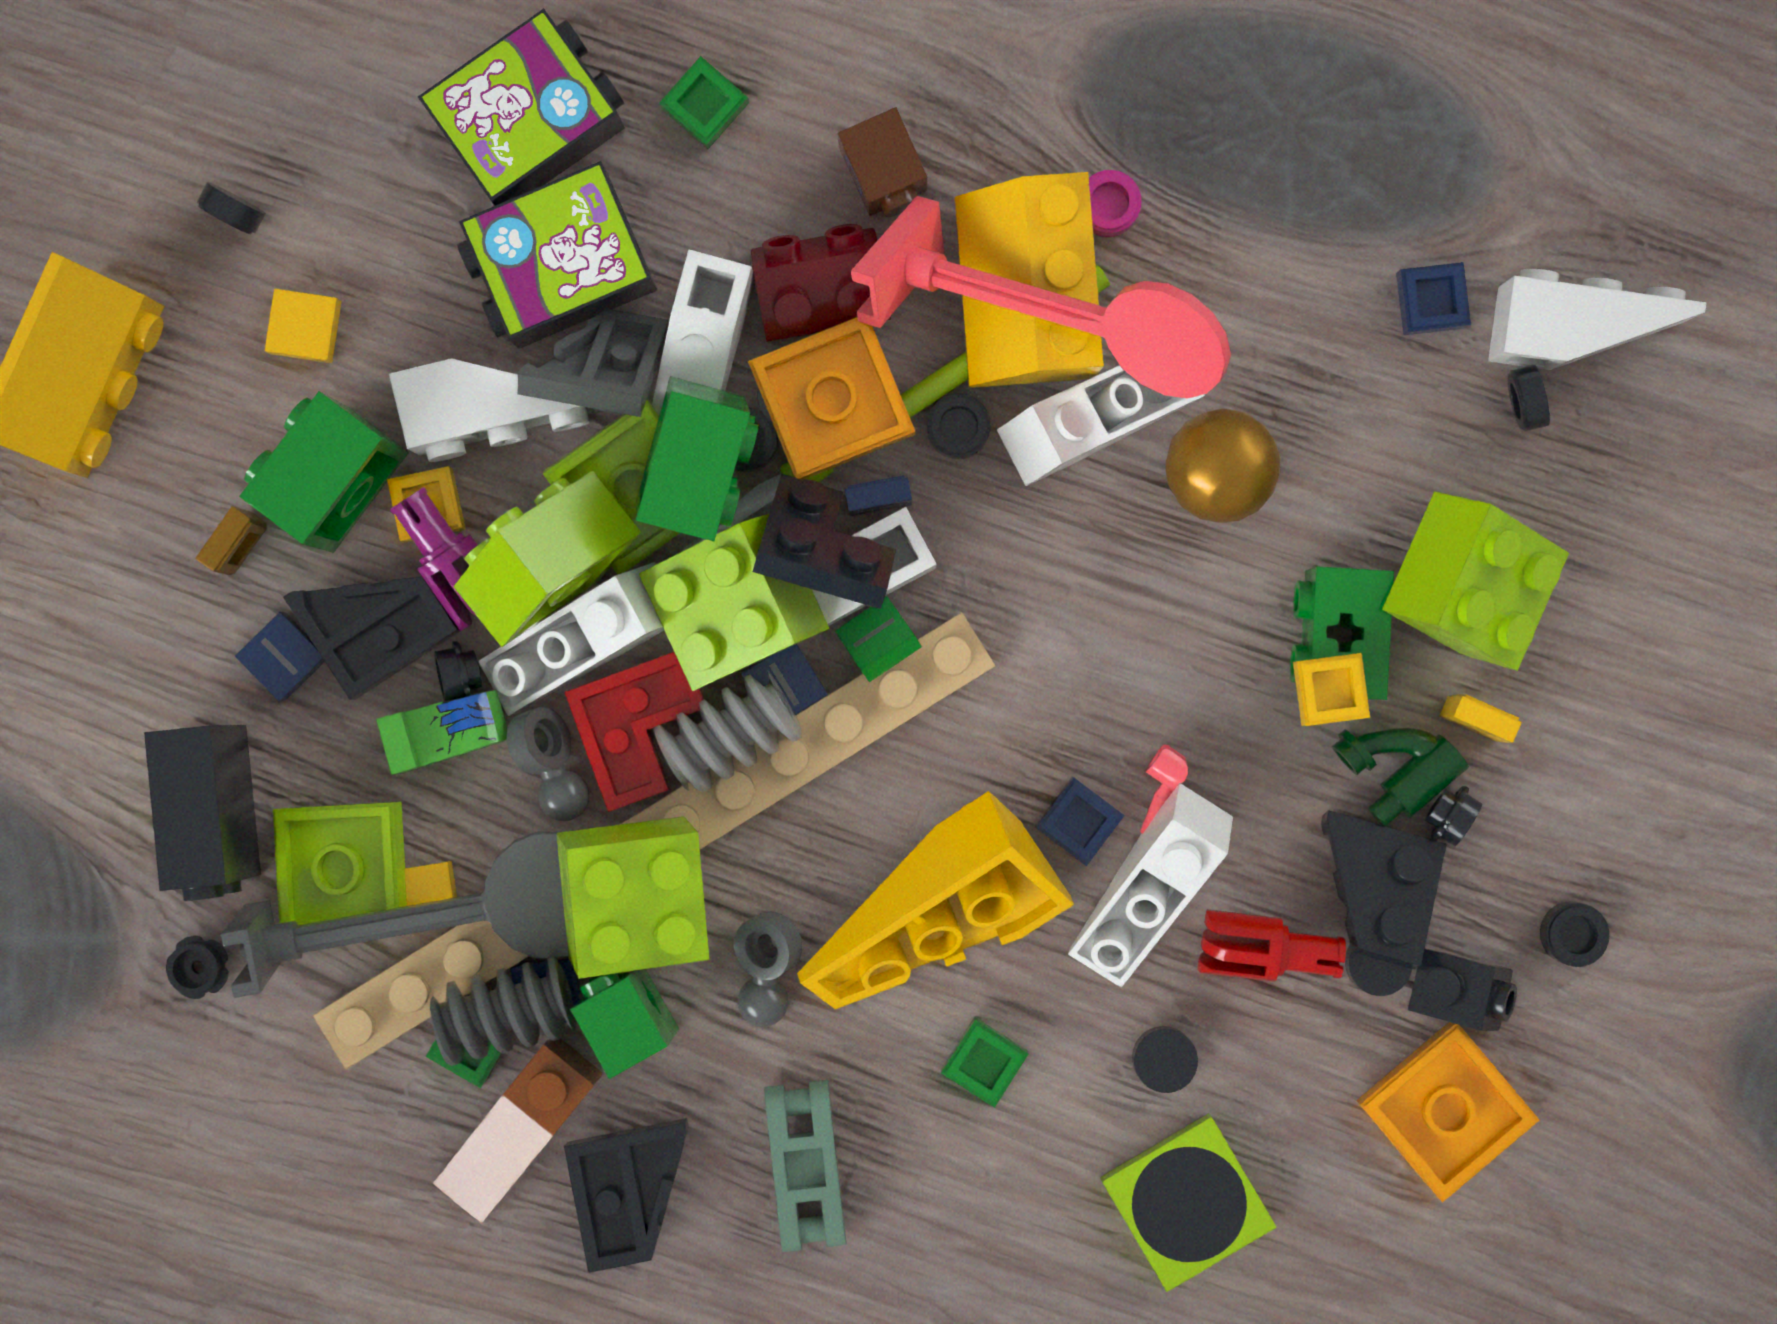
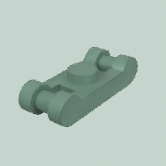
M829 1081L809 1082V1088L785 1091L784 1085L765 1087L766 1116L782 1251L802 1250V1243L826 1241L827 1247L847 1245ZM812 1114L814 1132L789 1133L788 1116ZM821 1200L823 1215L799 1217L797 1203Z

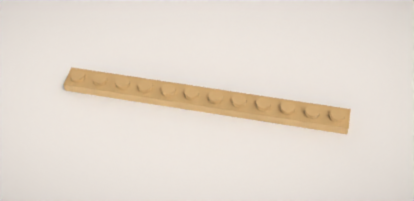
M961 612L919 638L918 641L922 646L920 649L871 682H868L864 674H861L797 714L796 717L801 727L802 738L792 742L777 730L779 751L770 755L757 743H754L757 756L756 764L747 767L732 756L734 776L725 780L710 768L712 778L711 789L701 792L688 782V791L681 786L622 824L685 816L698 831L699 847L702 849L995 667V664ZM488 921L457 925L312 1016L346 1070L430 1018V1000L434 996L439 1003L445 1002L447 982L455 981L463 996L471 992L472 976L480 974L484 983L497 976L499 969L505 968L507 970L527 958L528 955L510 948L494 932L491 923Z

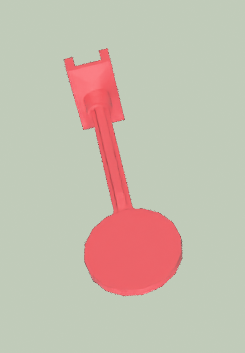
M916 196L851 270L852 281L867 285L870 289V297L857 311L858 322L881 328L915 287L931 292L941 288L1101 336L1106 340L1109 350L1122 369L1141 385L1166 396L1188 399L1207 394L1226 374L1231 357L1227 334L1214 313L1192 294L1168 283L1142 281L1126 286L1106 308L948 262L944 255L939 202Z

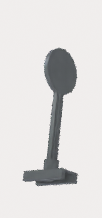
M537 831L514 840L495 858L485 881V890L478 894L298 925L296 921L275 924L270 900L245 904L221 933L223 947L240 944L241 957H246L247 959L246 966L231 985L233 997L237 998L261 993L281 962L301 959L302 953L480 921L490 922L494 932L510 948L533 958H548L552 956L562 958L568 956L556 835L559 832Z

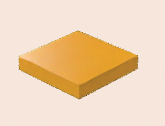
M858 317L748 361L795 478H810L915 435V429L873 326L858 322Z
M1448 1022L1356 1100L1442 1203L1540 1121L1460 1025Z

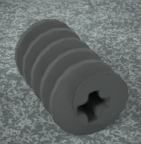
M555 956L548 957L546 977L539 978L531 963L527 962L522 965L521 983L514 985L507 971L503 968L497 971L496 989L489 991L480 974L472 976L470 996L464 997L456 982L450 981L446 984L445 1002L439 1003L434 996L430 1000V1013L435 1038L444 1061L451 1066L463 1061L465 1048L470 1056L477 1060L488 1055L490 1042L497 1051L506 1053L513 1049L515 1035L523 1045L530 1047L538 1043L540 1029L552 1041L563 1037L566 1021L572 1031L576 1029V1019L570 1010L574 1005L569 983Z

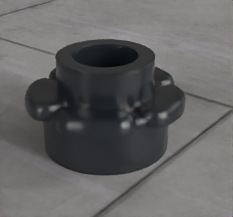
M452 641V648L434 651L436 671L444 701L471 696L470 689L482 687L479 665L474 650L462 652L460 643Z
M1462 786L1455 794L1445 788L1431 806L1425 821L1434 826L1431 831L1432 840L1437 841L1439 838H1442L1456 846L1474 823L1481 810L1482 803L1468 795L1469 788L1467 786Z
M196 935L186 937L177 943L176 950L167 959L166 973L168 980L181 995L187 998L200 999L207 992L216 993L226 984L229 976V971L225 968L228 954L224 947L215 940L204 941L201 936ZM196 961H200L204 965L201 973H197L193 969V964Z

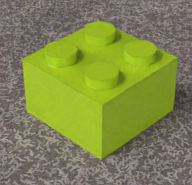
M593 471L571 485L565 477L557 480L535 498L534 503L537 506L524 514L518 507H514L501 515L487 528L486 532L490 537L476 546L464 558L469 567L453 587L501 647L591 589L641 534L639 528Z
M1434 491L1382 610L1461 655L1518 671L1528 646L1533 640L1535 630L1553 589L1559 581L1569 553L1490 503Z
M769 514L740 522L716 534L714 542L704 540L639 573L692 691L734 674L830 629L812 589L752 572Z
M685 816L556 833L568 957L579 979L710 960L698 831Z

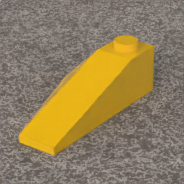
M987 791L938 823L804 965L797 975L803 986L836 1010L906 983L910 977L911 970L919 966L944 959L946 967L966 960L963 950L995 937H999L1001 945L1021 939L1072 907L1074 902L1022 822L991 792Z

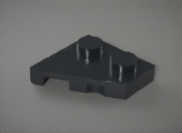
M422 576L372 584L344 585L329 589L292 591L283 596L349 700L358 699L460 632Z
M1328 810L1322 816L1321 828L1323 835H1328L1336 866L1333 877L1338 897L1346 907L1347 918L1345 926L1352 952L1413 970L1420 967L1447 844Z
M687 1118L569 1141L564 1145L588 1273L652 1260L689 1129Z

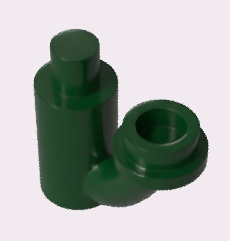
M1414 728L1388 729L1365 733L1356 737L1344 729L1338 734L1340 740L1332 746L1340 760L1356 775L1360 774L1365 768L1371 771L1377 765L1372 757L1373 755L1407 753L1412 756L1380 784L1385 793L1368 807L1369 812L1384 827L1402 812L1411 818L1469 768L1459 751L1442 735L1438 734L1435 736L1430 732Z

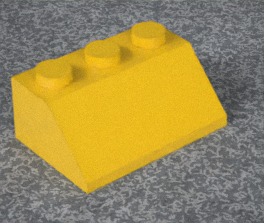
M1088 172L1022 176L955 196L959 265L1099 305ZM962 295L969 388L1086 380L1097 376L1102 370L1104 363L1101 336Z
M51 252L0 366V446L65 472L88 478L92 468L99 467L109 452L112 437L108 432L118 410L125 409L135 394L138 380L134 374L144 352H150L161 336L163 318L160 316L165 306L144 294Z

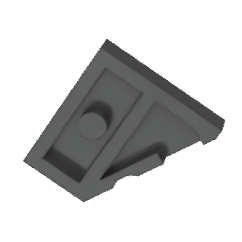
M606 308L587 321V325L583 330L570 333L554 344V358L539 368L530 363L522 366L518 372L517 395L600 409L613 414L622 413L641 417L664 350L668 320Z

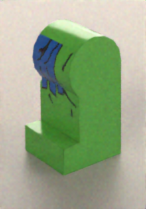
M497 690L471 695L454 701L439 702L376 719L391 775L404 774L507 741V725Z

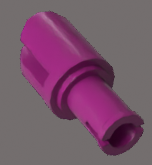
M423 487L389 510L393 515H396L423 554V557L419 559L422 565L417 570L462 632L472 625L468 609L473 615L476 616V614L453 586L469 567L464 558L478 545L470 534L465 537L461 532L457 535L454 534L428 496L427 490Z

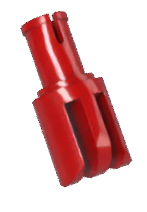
M1206 910L1204 923L1208 929L1204 930L1202 935L1201 948L1204 952L1199 956L1197 967L1200 973L1275 982L1278 976H1283L1285 970L1328 975L1339 979L1342 977L1344 968L1340 965V962L1345 963L1346 940L1344 937L1337 936L1335 938L1289 932L1288 926L1283 925L1282 918Z

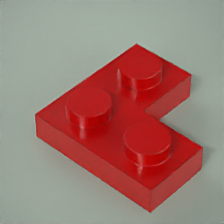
M675 652L564 692L608 812L670 790L649 730L658 725H664L677 720L676 715L681 712L686 716L699 712V702L705 699L701 688L692 691Z

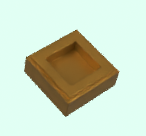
M231 506L195 559L213 572L228 575L235 574L267 529V523L248 510Z

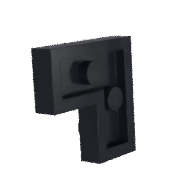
M781 474L752 572L881 609L888 589L896 549L878 544L865 537H854L834 531L843 491L823 486L814 480L798 479Z

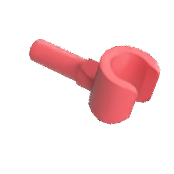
M1166 744L1160 747L1145 771L1161 784L1154 792L1140 830L1142 834L1178 784H1182L1188 775L1185 757Z

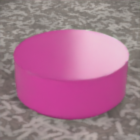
M1103 170L1090 176L1089 187L1093 234L1101 237H1115L1123 234L1135 223L1141 209V193L1137 184L1131 177L1116 170Z

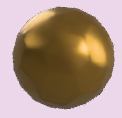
M1225 408L1206 411L1186 421L1172 438L1165 463L1168 485L1180 506L1197 518L1218 523L1240 521L1258 512L1274 493L1280 473L1281 457L1272 435L1262 423L1246 412Z

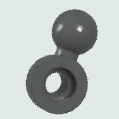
M538 707L515 716L507 729L508 750L520 769L532 775H541L543 782L538 792L540 807L547 816L557 821H570L579 817L588 805L589 789L581 776L567 771L564 766L571 753V736L565 721L556 711L548 707Z
M768 911L760 913L744 922L737 930L734 939L735 954L740 965L748 974L753 976L752 979L743 985L739 992L738 1008L742 1017L748 1023L758 1027L772 1026L785 1015L788 1008V994L784 986L778 981V977L794 968L799 962L802 953V941L795 925L786 916ZM771 937L775 941L777 948L773 945Z

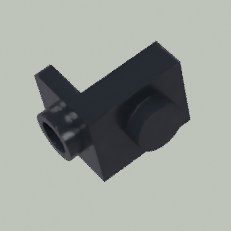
M1424 949L1421 966L1416 971L1408 1011L1480 1031H1498L1501 1022H1507L1511 1017L1516 1002L1517 987L1511 983L1513 970L1432 949Z

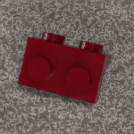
M843 224L828 229L825 232V236L800 240L795 235H781L770 238L762 243V247L751 250L753 274L766 342L819 333L858 317L857 311L870 297V289L867 285L852 281L851 270L877 242L874 228L863 229L858 224Z

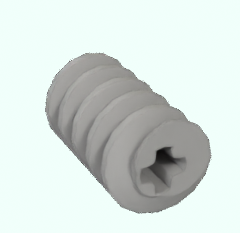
M768 671L769 684L763 686L750 674L744 677L747 697L743 699L728 687L722 689L724 710L720 712L705 699L700 701L702 722L699 724L693 722L683 712L677 714L680 734L675 737L661 725L654 727L658 745L669 767L687 791L689 790L688 782L701 792L711 789L712 778L710 768L725 780L734 776L732 756L747 767L756 764L757 756L754 743H757L770 755L779 751L777 730L792 742L802 738L798 719L770 671Z

